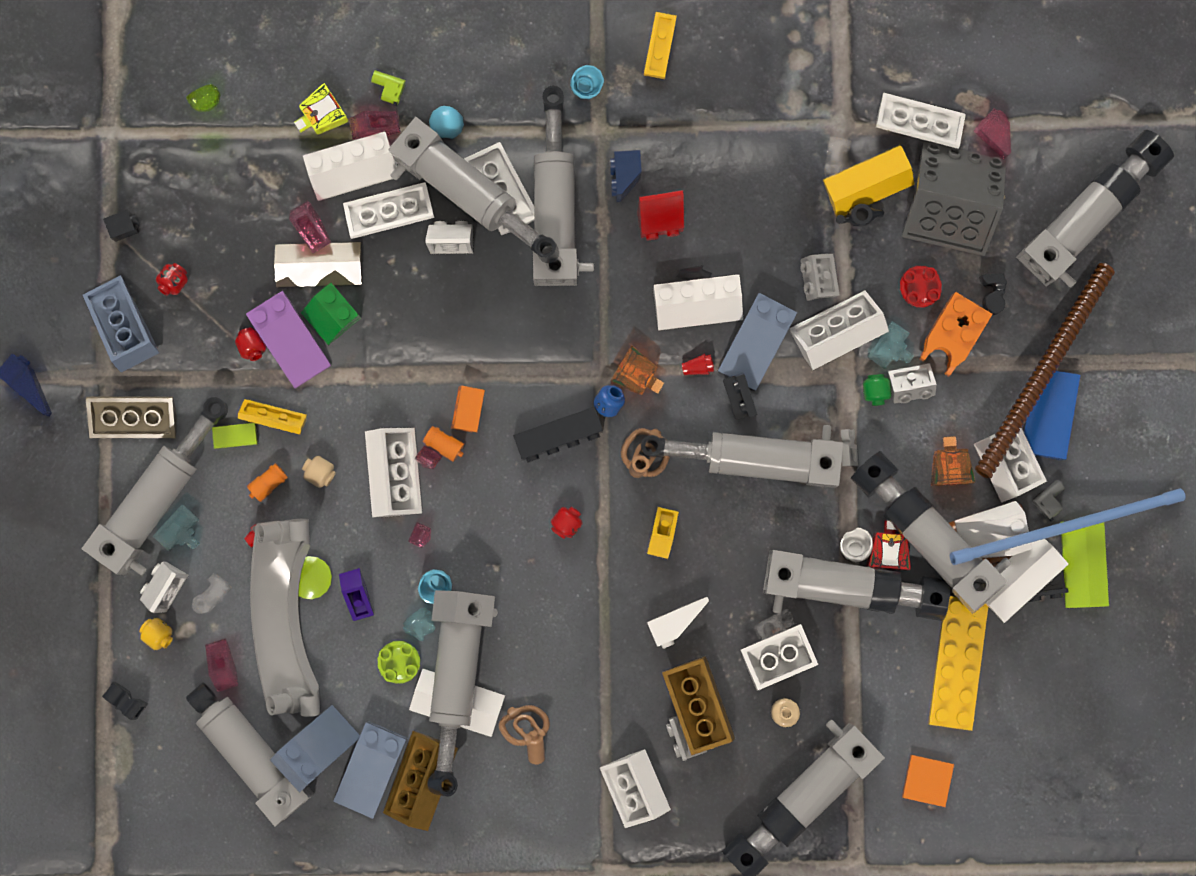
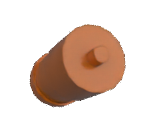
M432 426L423 440L426 446L437 450L452 462L458 456L462 457L464 454L461 452L464 443L440 431L438 427Z
M276 463L269 466L268 470L247 485L251 492L249 496L252 499L255 497L258 501L262 502L276 487L284 483L288 476Z

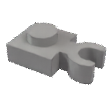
M841 430L843 441L842 466H858L857 445L854 444L855 430Z

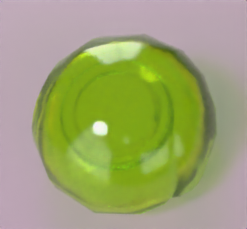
M208 84L191 92L186 96V99L195 111L208 112L219 104L221 94L217 86Z

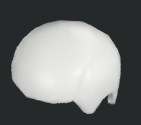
M862 528L846 532L840 542L841 553L846 559L853 562H861L867 559L873 549V539L869 532Z

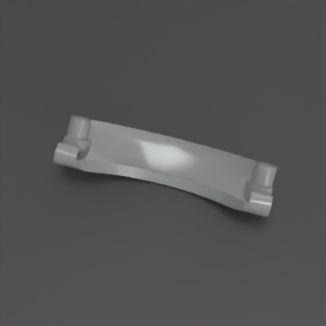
M309 519L258 523L255 526L250 581L251 622L259 676L266 708L270 715L301 712V716L309 717L320 714L319 685L306 656L298 613L300 575L304 560L310 549Z

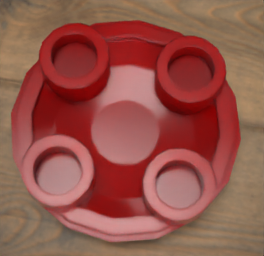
M917 265L909 268L903 274L900 281V291L908 304L924 308L932 305L941 296L942 283L934 268Z

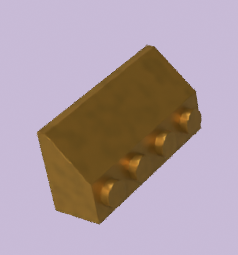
M706 656L662 672L691 755L733 742L735 736Z
M412 731L385 805L384 814L408 827L425 831L429 830L441 795L432 794L428 789V779L434 774V770L438 768L440 740ZM455 747L454 750V758L458 749L457 747Z

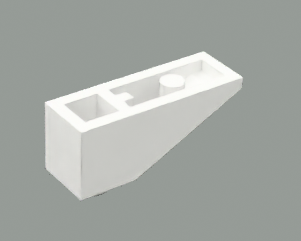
M708 597L648 621L647 624L657 647L662 645L664 649L675 644L674 639H677L709 602Z

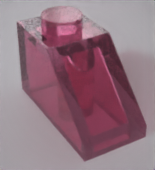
M994 108L973 131L1002 159H1005L1011 153L1010 122L1002 111H997Z
M363 111L348 119L352 139H361L381 132H386L387 135L401 132L397 111Z
M308 200L290 211L289 220L312 253L331 243L320 217Z
M226 638L205 645L209 676L217 692L238 686L237 670Z

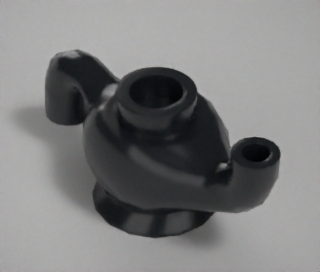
M858 204L849 211L847 216L838 215L836 223H850L853 226L862 227L871 223L876 217H883L885 212L881 209L870 208L866 204Z

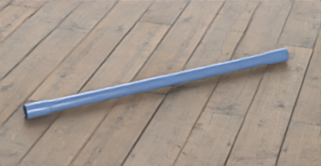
M1181 488L1159 496L973 548L954 551L949 555L950 561L953 565L965 563L992 553L1163 505L1178 503L1185 500V493Z

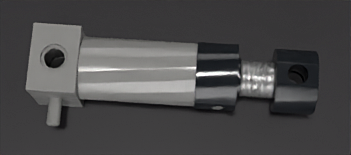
M1144 130L1126 148V154L1129 159L1121 167L1113 163L1108 164L1104 171L1016 256L1046 287L1058 278H1061L1069 287L1075 285L1076 281L1065 271L1076 260L1075 257L1140 194L1141 189L1137 182L1145 174L1155 177L1174 158L1171 147L1158 134L1150 130Z
M882 451L877 452L851 476L852 481L867 497L877 493L888 504L889 509L884 514V517L893 524L895 529L953 588V594L974 614L1006 585L1007 580L1001 573L1011 565V562L1004 558L993 567L987 559L982 560L981 557H978L972 561L953 565L950 561V553L971 547L933 507L934 505L922 495L917 487L906 491L899 485L897 480L893 478L899 470ZM872 471L880 473L877 478L869 476ZM981 582L984 584L985 590L977 591L973 584Z
M770 550L763 593L775 595L774 613H781L783 598L789 597L865 608L877 612L883 611L889 614H894L897 605L900 604L902 606L915 607L917 617L943 621L949 606L951 586L944 579L926 576L921 578L918 585L915 583L909 584L901 581V572L896 570L890 571L877 567L870 568L803 557L802 554ZM781 568L787 571V578L785 580H781L778 576ZM932 593L936 596L934 604L930 602V595Z
M830 720L826 726L835 735L828 743L830 747L757 815L763 821V825L750 838L746 839L740 833L722 850V853L743 876H757L769 864L763 856L778 841L782 842L786 847L791 845L858 777L864 779L885 759L854 725L848 723L841 729L833 720ZM855 746H859V753L853 756L852 749ZM745 853H749V854H750L749 860H747V861H741V860H740V858H741V856H742L743 854H745Z

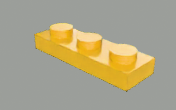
M656 12L644 76L665 79L677 16Z
M244 399L238 412V419L296 434H301L307 418L306 414Z

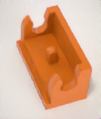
M467 386L458 387L451 429L477 432L485 390Z

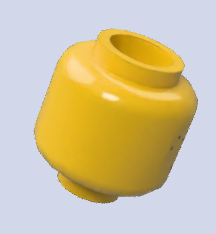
M159 618L146 620L139 631L141 633L140 639L153 650H159L162 647L165 649L173 640L171 637L172 628Z

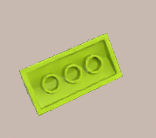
M1104 522L1061 534L1062 557L1069 564L1063 569L1065 588H1068L1069 591L1064 593L1065 608L1109 606Z

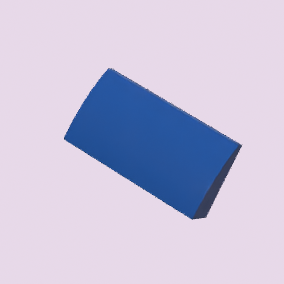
M1060 371L1053 373V377L1050 379L1049 384H1046L1047 387L1043 390V394L1039 395L1040 399L1036 401V406H1033L1030 416L1026 417L1024 435L1034 455L1066 460L1080 375Z

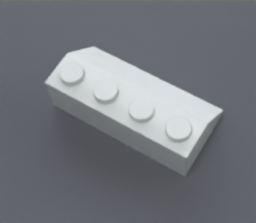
M386 132L303 155L317 200H324L393 179L390 174L395 170L396 163L388 150L390 143Z
M739 275L653 286L658 331L743 320Z
M866 291L789 328L804 359L812 370L889 332L883 312Z
M381 428L365 431L372 517L422 513L415 428Z

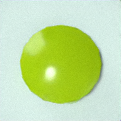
M308 556L305 558L300 575L298 596L304 599H315L327 592L331 585L332 575L331 568L325 561L318 557Z
M393 641L386 644L380 650L377 658L378 669L387 682L395 684L412 680L420 668V656L417 650L410 643L404 641Z

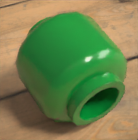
M884 374L867 376V379L863 381L864 400L872 402V406L885 405V400H889L892 396L890 379L885 378Z

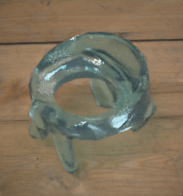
M421 608L408 617L403 623L405 634L412 635L419 641H424L426 634L432 633L435 630L434 623L431 621L432 612L426 608Z

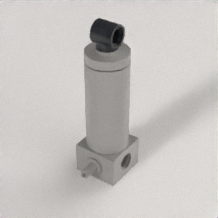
M204 682L186 696L189 704L198 713H202V717L196 722V725L259 799L255 804L274 826L283 822L314 795L309 786H306L299 793L270 761L275 755L274 751L239 709L233 705L229 697L220 702L217 701L214 692Z

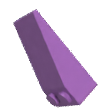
M283 291L246 313L295 389L331 366Z

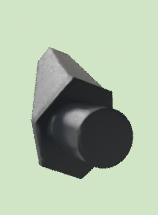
M703 265L680 269L676 277L698 280L699 277L703 279L710 278L712 273L703 270Z

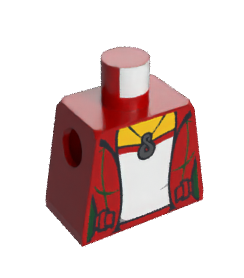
M885 521L884 533H874L873 549L867 559L866 567L910 570L908 540L903 535L897 534V530L890 521Z

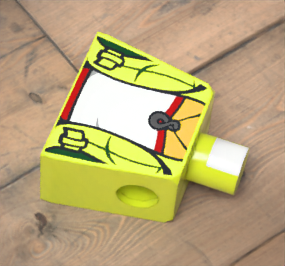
M324 83L299 105L304 116L294 123L301 133L312 126L316 134L319 135L349 121Z

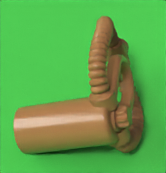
M645 428L636 429L628 436L622 446V461L629 469L631 476L635 478H641L642 476L655 477L664 471L669 461V456H664L659 465L660 467L654 471H648L655 458L647 459L644 456H639L641 444H639L630 461L627 457V450L636 436L642 434L647 436L654 435L658 438H663V436L656 429L651 431ZM646 443L645 447L650 448L652 452L656 451L651 443Z
M534 705L509 708L506 716L502 717L499 721V730L503 737L515 746L526 745L530 763L536 765L544 762L545 749L543 737L550 726L547 714ZM527 711L536 713L543 720V728L540 729L531 716L521 714ZM515 719L513 727L523 738L522 740L515 739L508 733L505 725L509 720ZM521 720H528L534 730L526 734L523 732V728L518 727V723Z

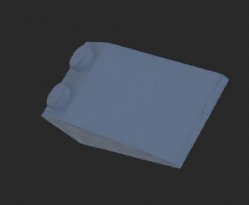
M121 275L83 294L110 360L121 373L159 354L153 337Z
M759 293L718 372L728 377L744 373L748 387L756 391L797 312Z
M331 705L277 751L270 761L300 793L359 739L360 735L337 709Z
M367 721L333 802L373 819L408 738Z

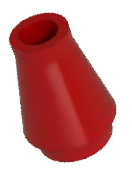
M703 354L682 363L684 376L709 375L710 372H713L714 365L711 355Z

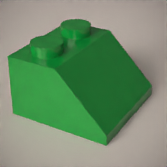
M332 283L317 293L301 312L328 346L361 319Z

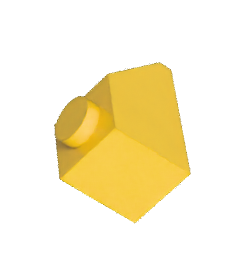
M661 507L657 508L647 554L668 559L674 538L678 511Z

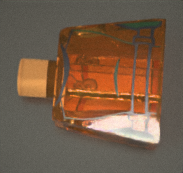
M633 346L630 347L610 380L611 384L639 395H643L647 388L658 394L664 385V382L654 377L658 367Z
M944 437V450H937L933 455L931 486L975 483L968 449H957L956 437Z

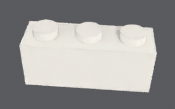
M1019 428L1020 432L1016 434V439H1013V444L1009 445L1010 449L1006 451L1007 454L999 462L1000 465L996 467V472L992 473L991 482L1001 502L1015 498L1047 482L1022 428ZM995 434L974 444L981 460L982 455L986 454L985 450L989 448V443H992V438L995 437Z
M801 624L741 649L756 690L765 688L818 665Z
M645 749L600 767L625 828L654 820L671 810Z

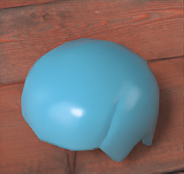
M582 66L572 75L570 81L571 90L580 99H591L600 93L604 78L601 71L595 66Z
M440 106L432 112L429 119L430 128L440 138L453 139L462 132L464 126L462 115L450 106Z
M430 570L420 579L418 586L419 595L426 603L433 604L435 590L451 591L452 582L450 576L444 571Z

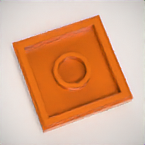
M910 755L902 798L946 807L954 764Z

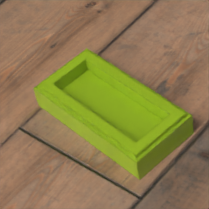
M256 423L212 427L214 449L258 445Z

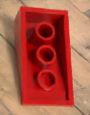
M683 190L639 197L637 216L641 238L646 237V240H655L659 238V235L667 234V237H674L683 232Z

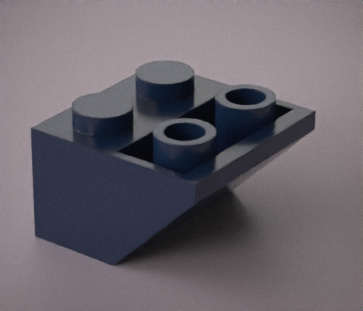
M640 150L614 152V158H610V174L615 175V179H611L612 196H616V202H621L641 180Z

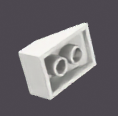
M436 221L434 225H429L426 245L430 254L473 253L472 224H468L467 221H456L455 225H447L445 221Z
M1016 501L954 521L957 533L971 548L1029 532L1025 512ZM1024 544L985 555L981 558L1013 556L1031 550L1032 544Z
M162 562L155 566L151 574L153 575L150 583L147 582L140 592L142 594L140 600L153 613L168 611L188 577V574L173 565Z

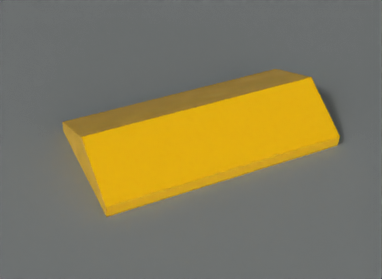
M901 145L823 179L836 218L838 215H847L858 204L870 205L915 185L912 167Z

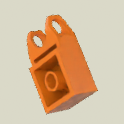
M955 292L949 298L926 337L924 349L919 359L924 361L934 350L944 351L948 356L945 375L949 377L956 366L967 358L991 318L992 313ZM957 319H963L965 325L960 327L958 325L959 322L957 321Z

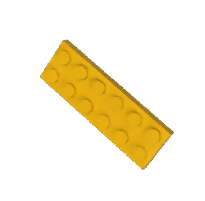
M950 596L946 617L941 621L928 720L929 725L970 731L973 729L988 606L986 604L972 614L957 597Z

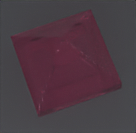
M423 446L416 455L415 460L423 468L434 469L442 456Z
M417 522L408 542L423 548L431 539V528Z

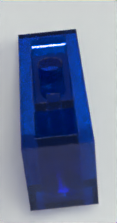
M11 354L0 367V378L43 415L50 417L52 414L35 371L29 366L31 362L21 354L19 357Z

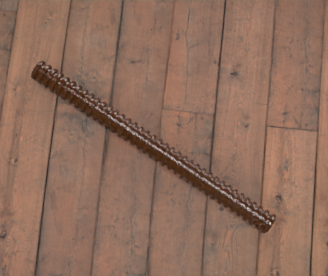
M1105 263L1097 265L1093 272L1094 274L1090 276V279L1084 286V290L1081 291V295L1078 296L1077 301H1075L1074 306H1072L1071 311L1068 313V317L1065 318V322L1061 324L1058 333L1052 339V344H1049L1045 355L1041 358L1042 360L1038 362L1039 366L1035 367V371L1032 372V376L1028 379L1029 382L1025 384L1022 393L1018 395L1019 398L1015 400L1016 404H1013L1012 409L1009 410V415L1005 417L1006 421L1002 422V426L998 429L999 432H996L995 437L992 438V443H989V448L985 450L986 454L982 455V460H979V465L975 467L976 472L982 477L990 479L993 477L992 473L996 472V467L1000 465L999 462L1007 454L1006 451L1010 449L1009 445L1013 444V439H1016V434L1020 432L1019 428H1022L1023 423L1027 421L1026 417L1030 416L1033 406H1036V401L1040 399L1039 395L1043 394V390L1047 387L1046 384H1049L1053 373L1057 370L1056 368L1060 366L1059 362L1063 361V357L1066 356V352L1070 349L1069 346L1073 344L1076 335L1079 334V330L1082 329L1083 324H1085L1086 319H1088L1089 314L1092 312V308L1096 306L1095 303L1099 301L1102 292L1105 291V287L1111 281V276H1114L1115 271L1110 265Z

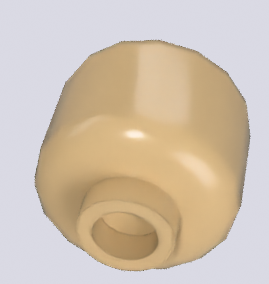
M316 456L312 460L308 458L302 468L305 471L304 479L318 488H322L324 485L328 486L336 474L333 471L334 465L320 456Z
M779 699L772 705L771 717L779 726L791 727L799 720V707L791 699Z

